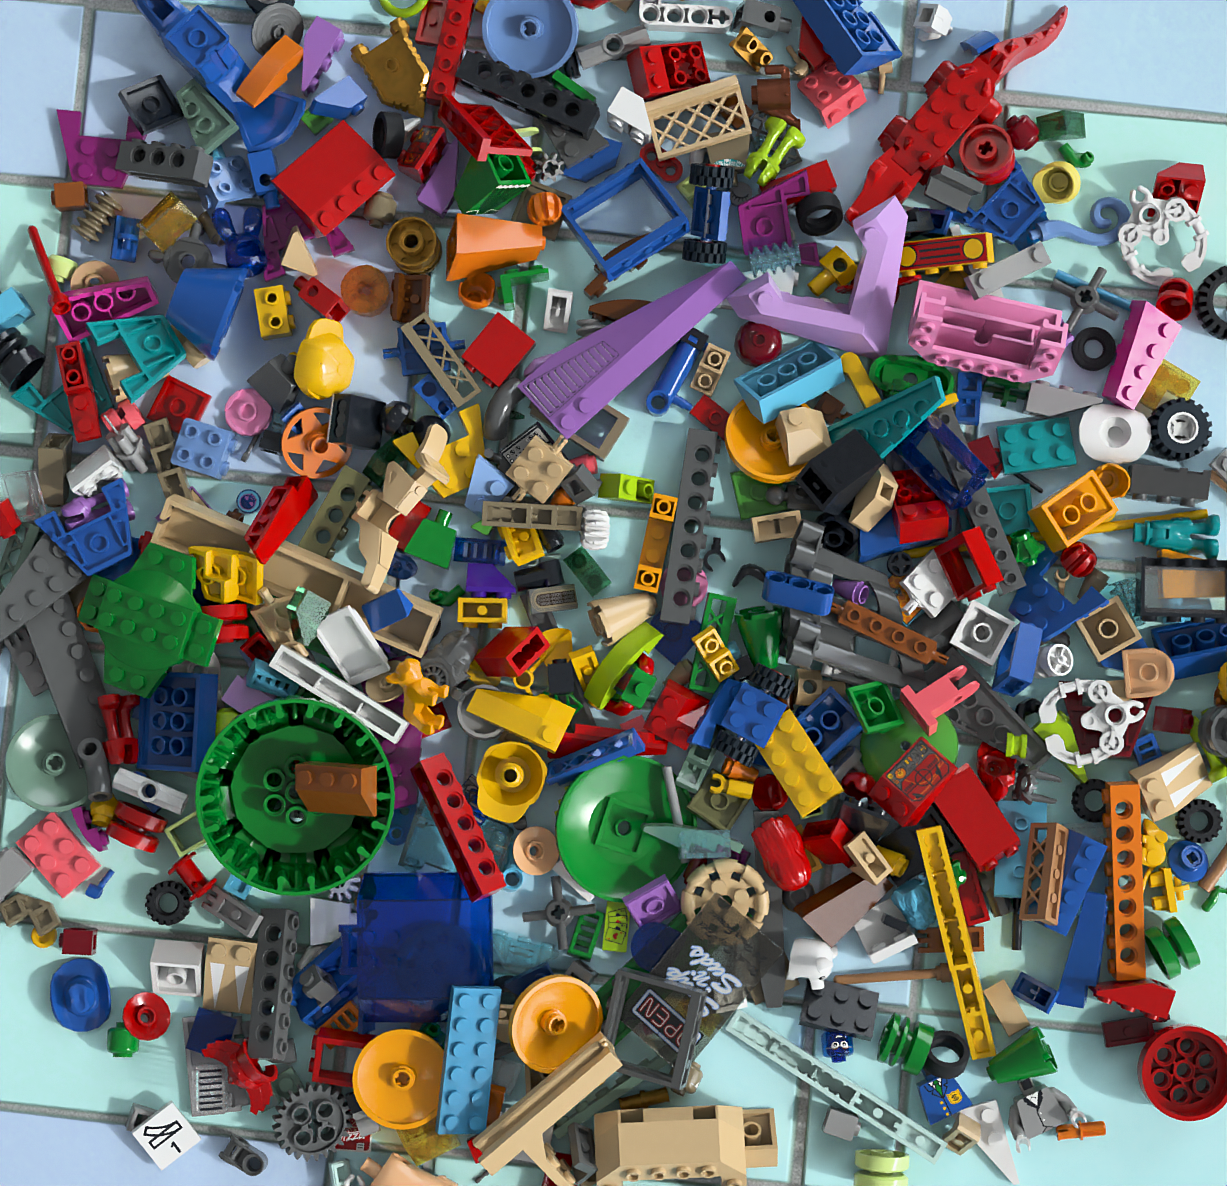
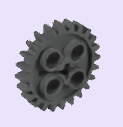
M308 1081L305 1089H302L298 1084L296 1093L288 1090L290 1097L288 1099L280 1098L284 1105L275 1106L280 1114L272 1116L273 1120L277 1122L272 1125L273 1130L277 1132L274 1137L277 1141H280L278 1144L281 1149L286 1148L285 1151L288 1155L294 1152V1157L297 1160L303 1154L306 1162H308L311 1155L318 1161L319 1154L321 1153L325 1158H328L327 1151L329 1149L336 1153L335 1145H344L341 1137H349L345 1128L352 1127L351 1122L347 1119L352 1118L353 1115L350 1111H347L350 1107L345 1102V1096L343 1094L339 1095V1090L336 1087L331 1090L329 1084H325L322 1088L320 1082L315 1083V1086L312 1087ZM310 1101H312V1114L316 1118L313 1119L314 1132L316 1134L315 1141H313V1129L309 1125L312 1123L311 1112L309 1109ZM328 1104L324 1111H318L321 1105ZM304 1108L301 1115H294L297 1109ZM330 1127L328 1133L321 1134V1131L324 1128ZM306 1131V1135L303 1138L296 1139L300 1132Z

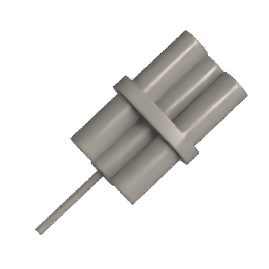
M103 415L115 431V433L110 432L105 436V439L114 449V455L123 461L129 471L137 469L140 474L145 473L148 470L145 462L150 461L152 456L142 444V438L136 435L127 423L122 424L120 430L117 431L107 416Z

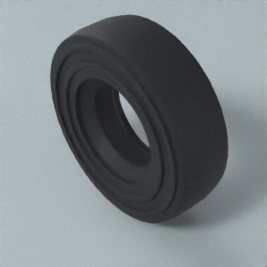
M1089 327L1080 331L1075 336L1071 346V353L1074 361L1081 368L1089 371H1098L1112 362L1115 356L1116 345L1109 332L1099 327ZM1097 340L1101 343L1103 351L1100 357L1090 358L1086 355L1084 346L1087 341Z

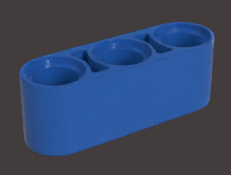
M768 571L765 574L761 597L770 603L824 616L828 615L831 611L835 589L826 583L780 571Z

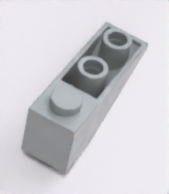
M1036 380L1035 383H1031L1030 391L1026 395L1022 414L1046 419L1103 402V398H1098L1097 393L1083 391L1081 394L1073 392L1074 388L1060 385L1059 388L1051 387L1047 381Z

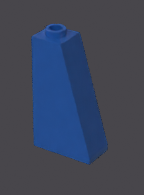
M890 509L869 532L859 529L858 563L868 562L896 552H903L942 541L945 538L899 544ZM949 517L948 532H951L952 518Z

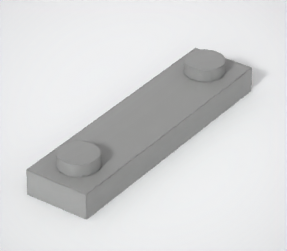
M1040 241L964 278V281L975 301L1052 262Z

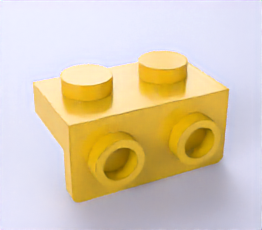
M497 526L501 539H505L507 544L504 547L507 558L509 560L513 559L518 567L545 556L536 529Z

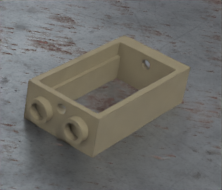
M530 403L528 407L531 409L530 416L557 432L538 409ZM608 404L601 410L616 418L617 421L599 449L576 434H573L568 439L603 462L630 420L629 417Z

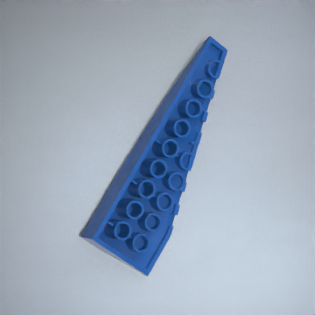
M793 0L823 44L824 51L832 57L836 63V68L842 74L858 75L898 59L903 55L873 12L870 11L867 14L860 6L863 3L862 0Z

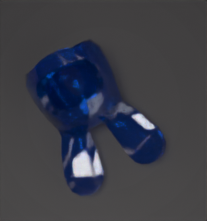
M256 207L247 208L243 214V232L236 233L229 212L224 208L214 210L212 213V224L225 243L227 268H246L249 270L247 278L264 272L268 266V257L258 237L262 225L261 211Z

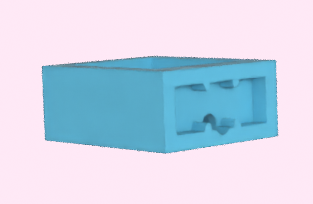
M13 287L0 294V334L9 328L18 327L36 315L24 296Z

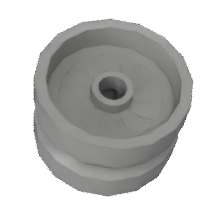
M481 684L473 686L465 692L467 695L464 700L458 702L457 718L459 726L465 734L473 739L482 741L495 739L503 733L504 729L467 712L466 709L476 689L502 691L491 685Z

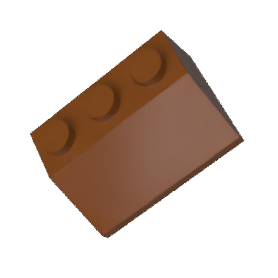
M320 761L295 764V790L309 812L377 816V765Z

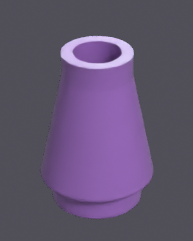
M835 579L832 583V587L835 589L834 593L853 603L864 604L869 596V587L864 585L863 581Z

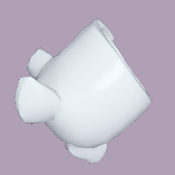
M809 938L795 939L786 980L794 981L795 978L806 977L810 980L812 990L824 988V979L831 973L833 959L838 955L837 945L835 944L831 948L821 940Z

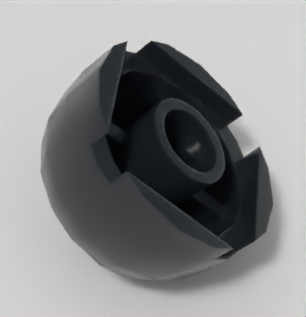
M844 511L839 515L824 512L816 518L814 523L826 526L821 540L823 548L844 557L854 552L858 544L859 528L849 523L850 514Z

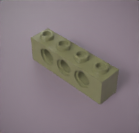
M344 465L298 546L332 560L336 553L334 546L338 540L342 541L349 530L346 526L358 508L356 502H361L362 498L365 499L366 496L363 495L365 490L370 492L373 489V486H371L372 480ZM346 489H353L355 492L354 499L348 502L344 501L342 497L343 492ZM334 510H341L343 513L341 521L332 522L330 519L331 513ZM329 531L330 540L325 544L320 543L318 540L319 533Z

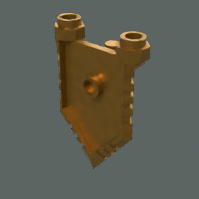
M398 17L389 23L392 37L371 51L363 43L354 46L350 50L352 53L351 58L364 69V74L368 76L367 79L372 83L371 86L376 90L382 104L392 108L395 106V109H402L404 112L408 111L409 114L424 119L426 103L424 100L426 99L425 93L428 88L426 86L430 72L425 63H422L421 56L416 53L417 50L412 46V41L408 39L410 29L408 22L403 20L402 17Z

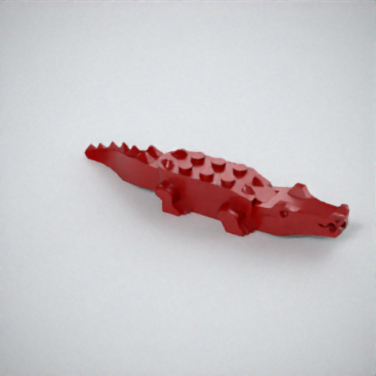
M1066 5L1062 6L1054 16L1036 30L993 45L976 57L972 63H965L957 67L949 60L943 61L924 84L928 100L910 120L896 115L877 138L881 142L879 145L882 147L884 154L869 167L862 192L846 211L844 220L853 227L852 220L894 195L900 204H903L918 182L922 186L927 184L932 168L945 165L953 169L955 163L948 152L974 126L994 123L1002 112L1001 104L993 97L995 87L1013 67L1047 49L1057 39L1065 25L1068 7Z

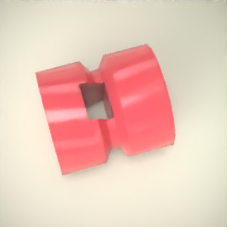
M128 398L118 403L117 409L110 408L100 415L109 432L113 433L115 431L103 415L107 416L117 431L120 430V426L124 423H127L133 430L146 424V420L134 402L131 404Z

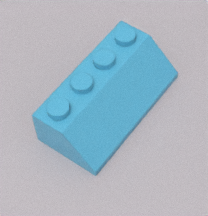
M808 340L777 356L774 360L764 363L734 379V383L748 409L763 424L777 418L780 411L796 408L845 382L841 358L824 344Z

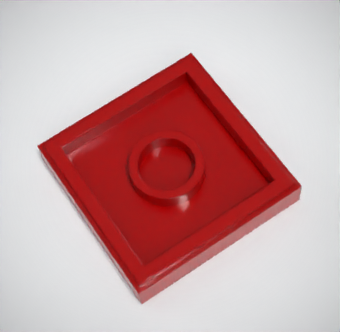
M168 375L146 418L155 421L167 417L171 430L179 434L184 419L201 420L212 396Z

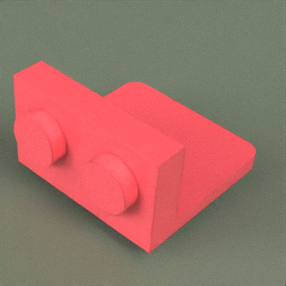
M830 59L814 73H810L797 83L799 91L817 108L823 124L828 129L867 102L861 83L853 75H844L839 72L833 59Z

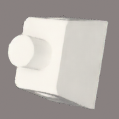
M323 897L310 898V945L334 942L349 928L351 930L352 928H366V913H352V902Z

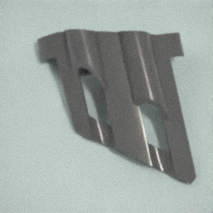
M802 519L790 544V551L785 559L784 573L831 585L833 574L853 581H863L864 585L870 586L878 605L877 611L869 608L866 609L901 625L903 622L902 610L896 595L890 588L888 576L885 573L823 548L821 540L826 526ZM836 596L833 597V602L840 606L847 602ZM785 607L782 617L783 637L787 638L786 663L810 671L812 661L816 660L899 689L909 685L915 694L928 686L925 682V672L922 663L896 652L900 668L855 654L850 646V641L853 637L858 636L870 641L873 640L837 624V614L830 612L828 615L820 616Z

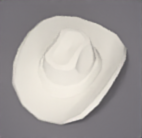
M1092 405L1083 413L1079 424V441L1085 453L1091 458L1104 463L1126 464L1138 460L1148 449L1152 438L1151 425L1144 414L1117 405Z

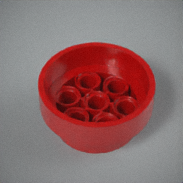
M1174 1024L1159 1030L1146 1042L1139 1056L1137 1075L1143 1094L1155 1108L1176 1120L1198 1121L1214 1115L1227 1103V1045L1214 1033L1193 1024ZM1189 1039L1190 1047L1186 1051H1181V1041ZM1166 1048L1168 1051L1167 1057L1159 1060L1157 1058L1158 1050ZM1208 1054L1210 1058L1209 1063L1206 1066H1200V1057ZM1185 1063L1187 1066L1186 1072L1183 1075H1178L1176 1072L1178 1065ZM1158 1072H1163V1082L1160 1084H1155V1074ZM1199 1079H1205V1088L1201 1091H1197V1081ZM1182 1088L1183 1096L1175 1100L1173 1098L1174 1090Z

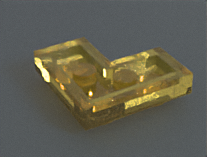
M1163 359L1139 403L1154 411L1166 391L1177 398H1185L1187 401L1192 397L1201 381Z

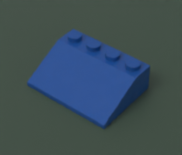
M167 672L168 674L151 698L140 696L138 761L136 769L199 772L202 761L215 740L218 674Z

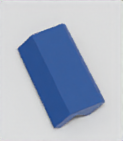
M349 928L294 976L291 1005L296 1008L302 1022L317 1030L348 1001L356 997L384 973L388 966L365 938ZM313 964L331 974L339 990V993L322 1008L318 1006L314 997L309 998L303 992V985L299 981L300 975Z

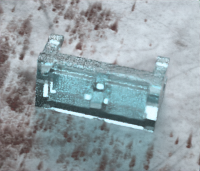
M730 830L680 831V834H678V859L731 857Z

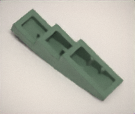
M715 726L711 746L720 729L726 732L725 728ZM692 744L675 780V785L696 794L717 750L713 747L705 749Z
M642 823L640 826L642 831L685 851H688L691 842L713 853L717 844L739 854L744 846L742 842L694 826L672 823Z

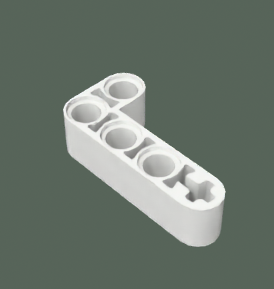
M640 0L639 24H644L646 30L725 34L732 27L733 13L727 7L661 3L662 0ZM651 12L656 15V18L653 21H647L643 16ZM675 13L679 15L680 20L671 22L667 17ZM694 15H701L704 21L697 24L691 18ZM709 15H712L711 24H708ZM719 17H724V24H720Z

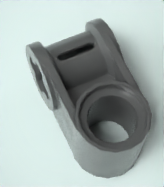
M236 1134L230 1135V1142L225 1150L221 1151L218 1155L223 1161L235 1166L249 1176L259 1175L268 1165V1158L262 1151ZM251 1157H255L260 1161V1169H253L250 1166Z

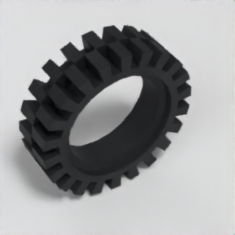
M1225 265L1215 270L1203 280L1204 282L1199 286V292L1195 296V300H1197L1195 310H1198L1199 313L1196 316L1198 320H1202L1203 324L1201 326L1204 329L1208 328L1210 330L1208 333L1212 336L1217 335V339L1220 340L1227 339V323L1216 314L1213 306V297L1216 289L1221 284L1227 282V266Z

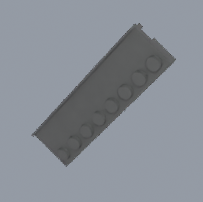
M67 593L27 622L24 627L79 769H82L84 766L77 751L80 742L86 738H96L101 744L108 740L107 729L102 712L98 706L97 698L107 694ZM117 722L118 732H119V735H120L119 725H118V722Z

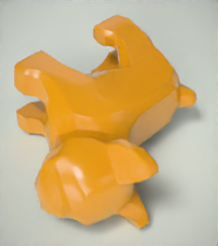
M413 658L405 659L398 664L394 673L385 677V681L402 687L404 691L403 717L420 732L431 735L435 732L434 729L439 730L443 727L445 716L435 715L428 706L433 707L436 705L438 697L446 698L449 686H439L429 678L423 677L418 660Z

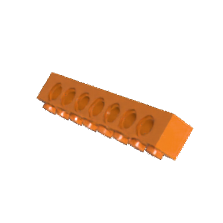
M1135 781L1105 782V789H1102L1101 797L1103 804H1106V813L1102 815V823L1107 831V838H1103V844L1108 846L1106 850L1108 862H1104V874L1108 877V886H1105V894H1107L1106 901H1109L1106 923L1110 925V935H1107L1106 943L1107 948L1111 950V959L1107 960L1108 973L1116 981L1146 979L1140 784ZM1120 802H1125V810L1122 813H1116V805ZM1125 826L1126 834L1121 838H1117L1116 832L1118 828ZM1121 851H1127V858L1122 862H1118L1117 855ZM1123 875H1127L1128 882L1123 886H1118V879ZM1122 900H1129L1128 907L1125 910H1119V903ZM1124 924H1129V931L1126 934H1120V927ZM1125 948H1130V955L1127 958H1120L1121 951Z

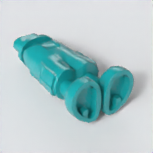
M1212 514L1200 523H1192L1190 518L1185 517L1134 523L1133 542L1143 543V546L1149 545L1154 548L1168 549L1183 554H1188L1191 549L1198 550L1207 559H1217L1219 553L1217 539H1191L1190 534L1217 536L1220 531L1219 515Z

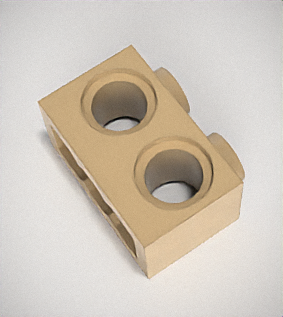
M800 510L751 518L750 524L754 544L793 538L801 521Z

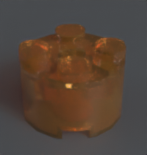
M360 265L352 268L341 281L342 298L354 314L374 317L381 314L388 307L391 298V288L386 276L379 269L371 265ZM364 287L372 288L369 290L370 294L368 296L364 293L360 295Z

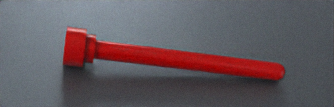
M33 225L29 226L27 231L52 295L49 301L52 312L56 315L66 314L71 309L69 298L60 291L37 228Z

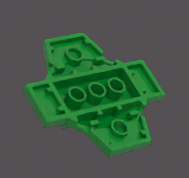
M149 542L128 573L123 574L114 581L96 574L92 575L77 621L98 629L105 645L104 683L144 698H151L168 674L167 670L169 667L181 664L185 660L203 667L209 666L223 620L203 613L200 604L196 603L193 597V590L196 589L195 557Z

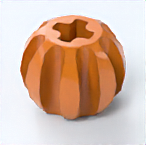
M536 193L530 197L527 203L528 217L535 225L549 226L558 222L562 216L561 200L554 193Z

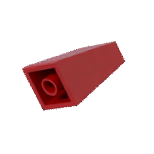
M965 763L955 771L931 805L981 873L984 870L988 872L994 869L999 864L998 861L1003 857L1009 858L1016 854L1021 843L1019 837L968 763Z

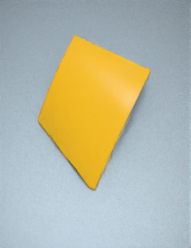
M188 547L189 554H193L196 558L198 567L196 575L201 582V589L205 599L223 605L235 600L253 605L263 603V599L258 594V591L263 588L264 565L259 563L254 554L217 547Z

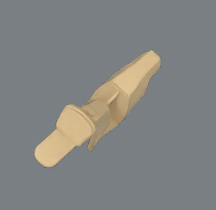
M432 424L428 427L422 444L414 454L421 466L412 476L398 463L392 461L387 465L383 492H379L376 489H372L370 492L365 490L363 492V495L366 496L362 503L356 502L358 508L351 518L360 525L359 550L367 561L361 584L373 594L379 593L399 542L389 535L388 528L391 521L400 514L406 516L427 493V488L437 479L445 485L449 482L450 477L439 463L448 436L445 429L438 424Z

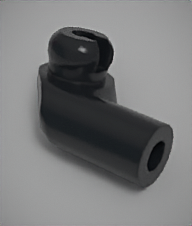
M1035 698L1026 699L1017 704L1015 712L1025 722L1026 716L1038 713L1041 702Z

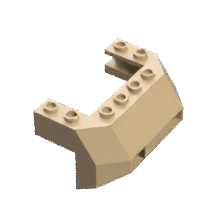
M710 1105L626 1109L594 1114L595 1161L598 1168L596 1172L597 1186H623V1181H660L663 1179L713 1178L720 1176L721 1186H747L742 1107Z

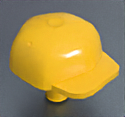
M318 318L310 324L306 337L299 346L298 353L291 352L290 354L297 356L294 379L300 390L312 399L323 400L331 398L333 394H339L349 387L353 376L355 360L353 354L343 342L342 325L334 320Z
M511 740L495 744L487 749L481 761L476 780L479 786L478 808L484 815L505 823H514L524 815L531 804L537 801L547 777V767L535 749L533 750L529 744H524L520 741L512 742Z

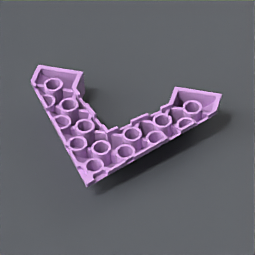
M894 195L852 220L854 231L863 243V252L857 267L848 304H835L825 302L823 299L790 295L788 292L780 291L768 272L731 293L726 299L739 318L768 325L780 331L876 360L887 353L908 215Z

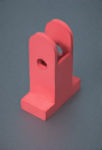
M964 665L955 668L916 694L909 685L900 690L899 700L928 737L937 732L938 721L935 718L971 696L979 688L980 684L977 681L967 684L960 690L954 686L953 683L958 681L967 672V668Z

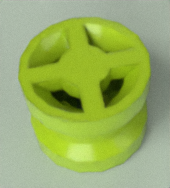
M1007 733L1005 757L1017 755L1025 759L1027 734L1014 736L1013 733Z

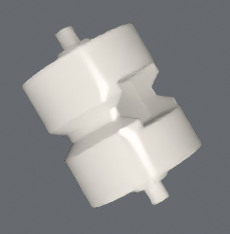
M1063 644L1039 647L1033 677L1043 679L1068 674L1073 666V656L1069 648Z

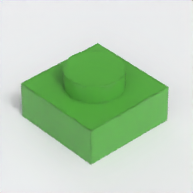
M308 109L305 110L301 118L302 122L315 136L334 121L330 117L311 114Z

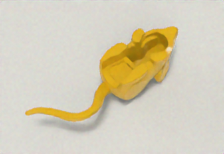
M1143 819L1144 834H1141L1142 864L1149 867L1143 876V894L1149 875L1155 867L1161 865L1165 860L1166 851L1164 843L1168 840V835L1149 819Z

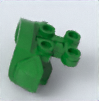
M883 355L872 363L869 370V379L881 389L885 399L916 385L903 380V377L908 373H912L917 377V384L933 376L940 377L945 395L951 394L954 388L953 375L947 368L927 362L918 355Z

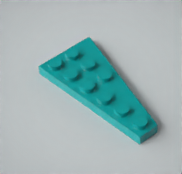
M933 376L827 427L832 444L853 429H857L883 459L946 400L940 377Z

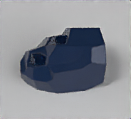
M395 551L387 574L400 580H406L416 575L418 567L411 557Z

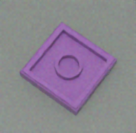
M665 874L622 898L642 933L681 911L680 899Z

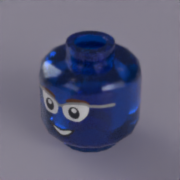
M826 1031L822 1033V1054L826 1058H831L832 1063L846 1062V1057L853 1055V1037L837 1032Z

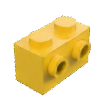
M283 285L254 289L262 339L265 341L293 336L292 329H296L294 315L289 314L288 306L292 305L290 291H286Z
M458 597L457 622L463 623V628H478L479 623L488 624V628L502 629V624H508V599Z

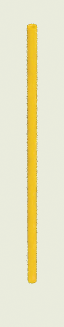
M1207 509L1101 523L1086 535L1133 529L1134 523H1144L1145 521L1171 520V518L1175 517L1190 518L1191 521L1206 519L1208 511ZM1040 532L1030 533L1035 540L1045 541ZM1006 536L1009 545H1011V537ZM939 545L914 548L903 552L907 553L911 559L920 558ZM964 545L961 548H959V552H964L968 550Z

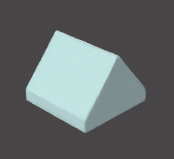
M349 1159L328 1162L331 1186H343L345 1179L351 1174Z

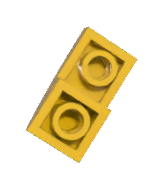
M710 625L691 638L718 682H722L739 670L730 650L724 646L713 626Z

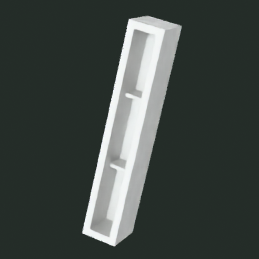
M281 644L268 665L323 700L345 709L350 714H354L363 721L365 726L394 744L399 742L410 724L400 715L374 701L366 694L286 645Z

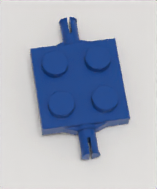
M445 322L434 323L452 350L466 349L465 339L450 341ZM428 324L413 326L418 335L429 336L430 326ZM397 327V348L383 349V358L398 357L402 365L403 377L432 373L401 328ZM432 330V336H431V337H432V338H438V337L436 336V334H435V333L433 332V330ZM421 339L427 347L428 340ZM431 340L429 351L432 355L443 357L444 346L439 341ZM446 351V358H450L451 355ZM436 359L441 366L442 359ZM445 360L444 372L451 371V363L448 360Z

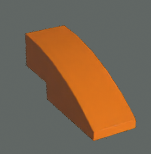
M284 35L253 67L236 91V96L254 109L287 81V74L303 61V48L287 35Z

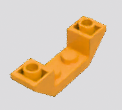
M654 493L634 589L652 593L658 592L678 501L676 497Z

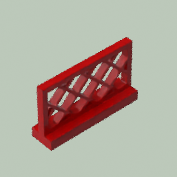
M443 94L437 117L477 161H486L488 154L532 155L533 149L493 106L462 104L452 95Z

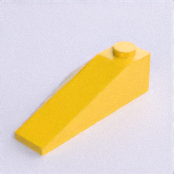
M476 689L466 711L555 754L576 709L552 698Z

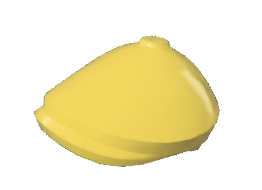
M1056 161L1049 163L1032 178V186L1043 203H1067L1074 199L1080 190L1081 181L1079 173L1073 165L1067 162Z

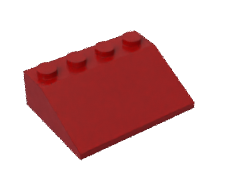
M341 120L272 179L271 182L316 238H321L330 233L396 174L381 155L344 120Z

